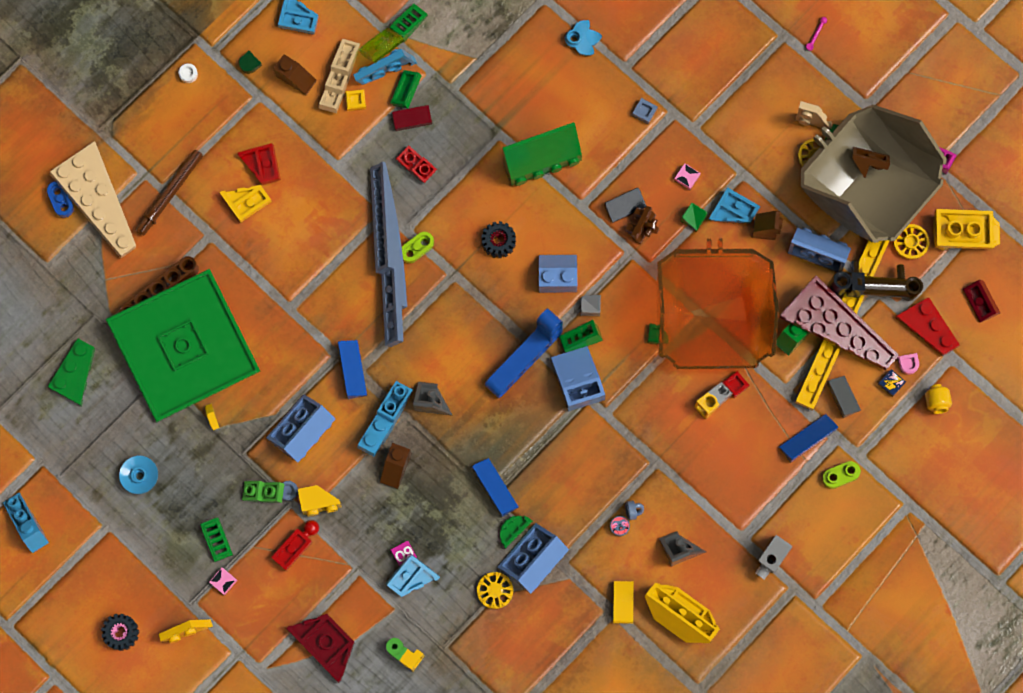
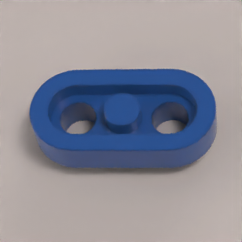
M56 181L50 183L47 193L56 214L62 218L69 217L74 211L71 199ZM57 190H61L60 194L55 195ZM64 206L68 207L66 211H62Z

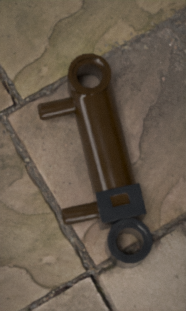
M852 261V272L850 274L843 271L837 272L828 282V287L837 296H841L846 292V297L859 298L861 295L897 297L906 301H912L923 290V282L919 278L909 277L905 279L903 264L897 265V278L865 276L864 273L859 272V262Z

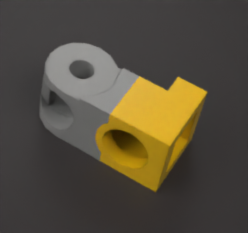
M721 382L697 400L694 407L707 419L733 393Z

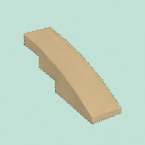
M342 39L331 65V72L325 84V91L320 100L319 109L337 113L356 61L360 43Z

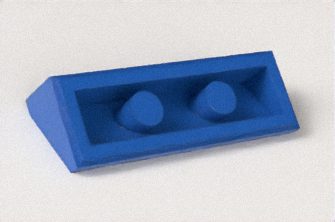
M358 340L338 341L348 399L367 396Z
M825 414L779 448L791 463L835 432L838 426Z
M489 458L472 466L473 471L502 517L519 508Z

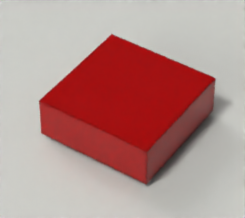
M738 371L723 382L733 393L734 399L750 386Z

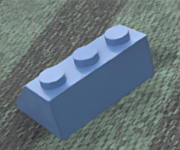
M797 228L788 254L835 272L843 271L851 248L844 242H834L825 235L818 236L813 234L807 228Z
M303 395L266 438L291 459L299 462L306 456L308 450L318 442L321 435L331 427L336 418L321 404Z
M535 523L500 563L498 568L531 594L569 549L556 535Z

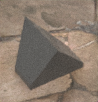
M418 382L413 402L415 411L452 415L437 387L438 384Z
M677 531L659 538L671 567L706 553L705 550L679 535Z

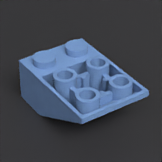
M588 346L551 357L568 412L605 400V392Z

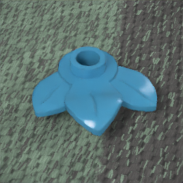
M589 20L577 22L574 29L568 31L565 35L566 44L571 48H575L579 54L585 56L594 54L592 46L596 45L602 38L600 33L589 29ZM576 37L577 41L573 42L571 38Z

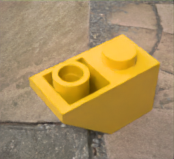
M317 485L298 489L303 515H307V517L319 515L321 511H326L327 513L336 512L338 508L342 507L339 499Z

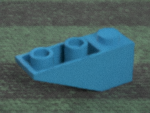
M20 492L3 502L22 541L32 553L49 543Z

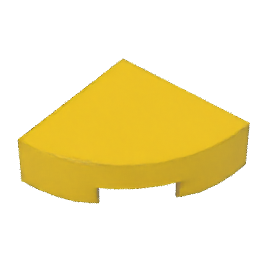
M212 403L205 405L206 416L211 429H218L219 424Z

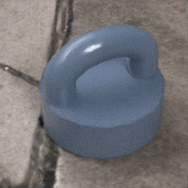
M634 500L626 501L627 519L636 520L637 516L644 512V506L641 503L635 504Z

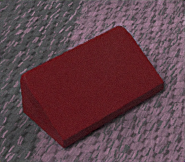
M977 280L963 288L980 323L1000 314L983 280Z

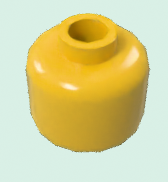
M935 384L930 386V389L925 393L928 410L934 414H943L949 411V408L952 406V400L948 388L942 387L941 384Z

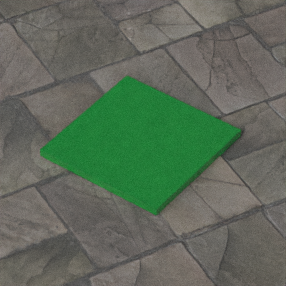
M210 269L106 319L156 422L261 372Z

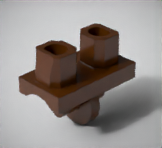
M646 206L645 209L637 207L633 217L639 221L636 225L629 223L625 231L634 238L636 243L642 244L645 236L650 237L651 233H658L659 228L655 226L658 220L655 219L656 214L652 212L651 207Z

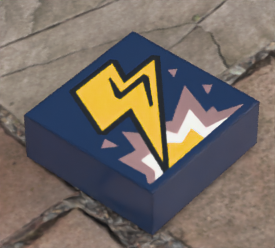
M891 369L878 385L893 397L906 381Z

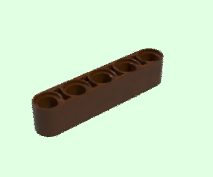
M190 256L180 259L120 307L119 312L140 303L143 299L156 295L155 290L158 287H163V291L197 275L199 267L195 259ZM187 264H194L192 269L185 270ZM172 276H179L177 281L170 282Z

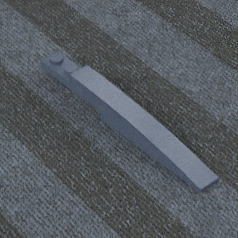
M381 162L370 168L376 273L382 275L385 346L392 347L404 342L402 309L407 307V294L397 214L386 163Z

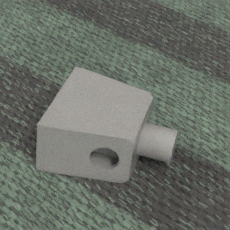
M776 535L758 560L762 564L755 574L765 580L771 570L776 572L793 546ZM770 555L776 557L773 564L767 561Z

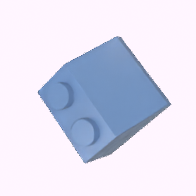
M539 255V293L577 292V255Z

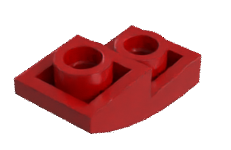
M409 145L396 158L399 164L423 183L437 170L427 159L422 158Z

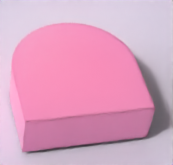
M917 353L897 357L899 368L904 374L911 375L918 370L919 360Z

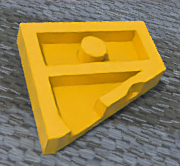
M211 619L189 620L160 633V641L175 643L180 641L182 637L194 635L197 632L213 627Z

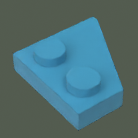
M727 187L709 220L751 223L760 206Z

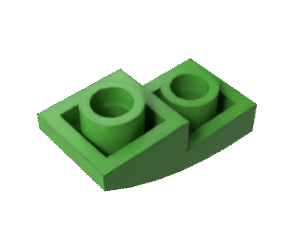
M245 481L242 500L282 503L284 483Z

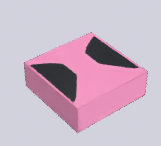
M684 164L674 178V181L690 190L701 173Z
M221 568L209 583L223 595H226L237 582V579L224 568Z

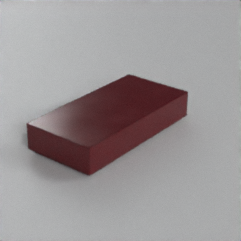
M429 105L392 112L396 131L432 125Z

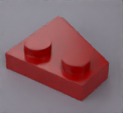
M272 143L238 152V156L263 185L281 180L275 148Z

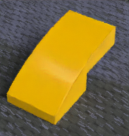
M614 581L613 623L633 624L634 581Z

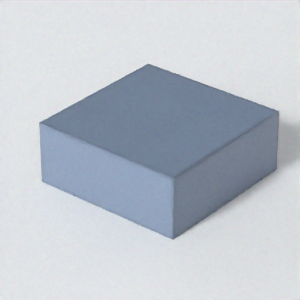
M641 98L632 116L649 124L658 106Z

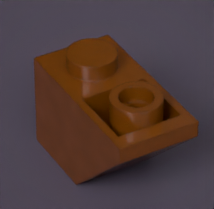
M780 211L756 214L752 238L775 240L776 235L780 234L783 218L780 217Z

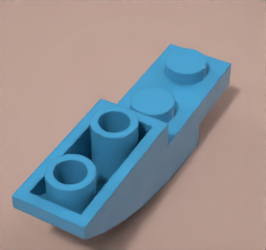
M398 381L394 383L377 410V415L358 443V449L373 457L376 455L399 419L413 389Z

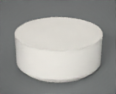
M184 64L179 69V77L185 83H192L198 77L197 69L192 64Z

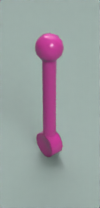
M821 17L820 24L811 42L806 45L807 51L813 50V44L820 30L827 23L826 17Z

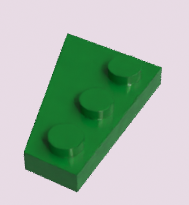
M78 338L48 388L82 407L83 395L86 390L87 378L91 370L95 348Z

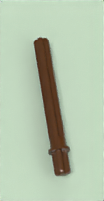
M194 150L151 209L147 214L143 215L144 218L136 227V231L144 236L150 227L156 224L159 215L202 159L203 155L201 152Z

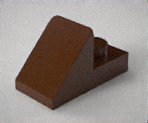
M857 147L852 148V158L864 178H866L869 166L877 170L889 169L890 155Z

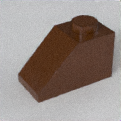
M285 54L273 68L277 78L304 95L309 93L317 81L298 62Z
M392 443L385 460L380 480L381 484L399 489L412 455L411 449Z

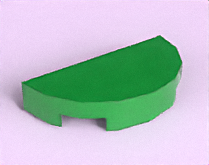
M512 516L507 519L500 531V539L504 548L506 549L533 520L526 516Z

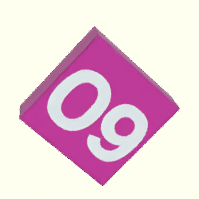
M409 541L391 549L399 566L410 553L417 558Z

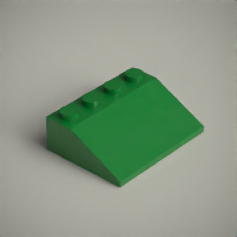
M574 122L502 148L504 168L511 186L515 184L517 186L523 185L529 179L542 178L546 173H556L565 166L569 165L572 167L582 161V152Z

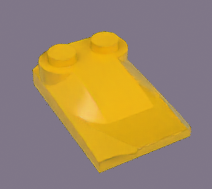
M935 210L933 221L935 248L940 250H947L949 248L993 249L1000 244V225L994 218L993 211Z

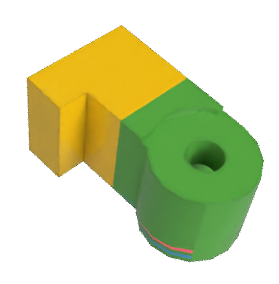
M392 638L386 644L388 653L412 672L425 656L418 649L414 653L404 647V644L398 638Z

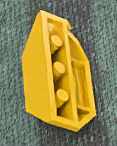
M654 583L645 595L653 619L686 643H710L720 630L710 610L678 587Z

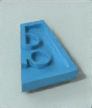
M396 49L389 56L375 60L374 64L360 68L354 74V77L358 83L364 85L386 75L385 72H397L402 70L401 66L408 63L412 66L417 64L414 56L403 49Z

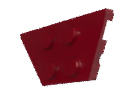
M328 614L288 626L286 629L340 683L355 642Z

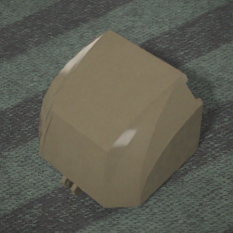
M871 105L850 113L833 133L824 126L821 132L827 140L824 141L820 136L815 135L813 140H815L820 148L801 168V188L809 198L841 225L875 243L884 240L895 241L942 187L944 179H941L943 164H946V157L922 120ZM857 147L890 155L889 169L877 170L869 166L866 178H864L852 158V148Z

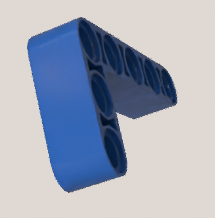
M548 308L537 318V329L486 381L484 386L498 398H501L561 335L563 331L562 320Z

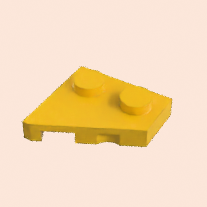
M261 185L251 186L250 188H238L235 191L220 192V195L240 223L272 202Z

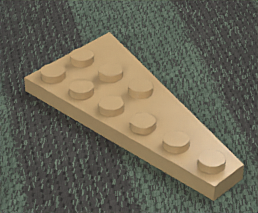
M95 141L50 171L52 178L120 258L136 248L134 238Z

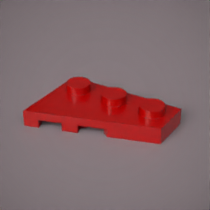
M929 297L896 316V319L907 325L913 333L918 334L942 356L960 346Z

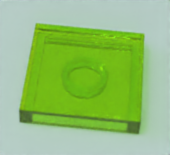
M385 28L359 48V51L364 57L376 63L403 43L404 39L391 29Z

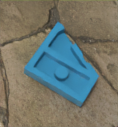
M284 0L278 27L315 35L319 17L314 11L306 8V5L302 2Z
M410 553L386 582V585L403 597L412 590L422 588L433 580H438L440 576Z

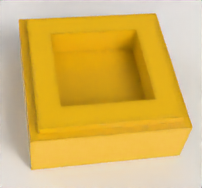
M364 90L345 91L347 111L366 109Z

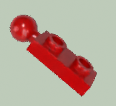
M309 520L305 523L303 532L297 528L271 558L287 571L310 546L312 541L308 537L318 533L319 524L314 520Z

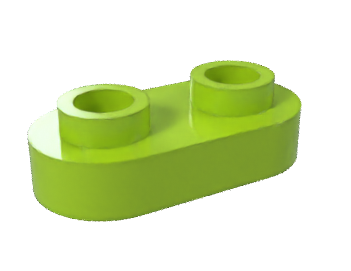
M421 232L402 246L403 261L414 263L429 252L434 246L433 236L428 232ZM424 240L428 241V244L425 246L421 244ZM412 252L413 256L408 257L406 254Z
M849 461L828 469L824 473L822 481L827 488L836 489L857 480L861 470L857 463ZM848 468H853V469H854V473H853V474L848 473L847 469H848ZM830 475L836 476V480H835V481H831L830 478H829V476H830Z

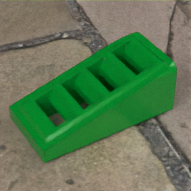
M413 4L389 27L390 32L405 42L428 17V14ZM414 10L421 15L419 18L412 13ZM411 16L416 21L412 22L408 17ZM406 21L407 23L410 24V26L408 27V26H407L406 24H404L403 22ZM402 26L406 30L402 31L399 27Z
M594 320L559 336L565 352L603 341L599 327ZM567 339H571L572 343L569 344Z
M218 517L200 524L214 562L233 556ZM216 525H217V527H218V528H216V529H214V530H211V531H209V532L207 531L208 528H211V527H213V526H216ZM217 533L221 534V536L210 539V536L215 535ZM223 540L224 543L213 547L214 543ZM226 547L227 551L216 555L215 551Z

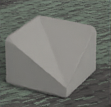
M601 295L582 297L581 316H600Z

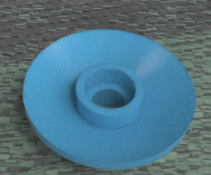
M134 456L126 460L121 466L119 479L122 486L128 492L143 494L155 486L158 479V469L151 459L145 456ZM139 473L143 474L142 479H137Z

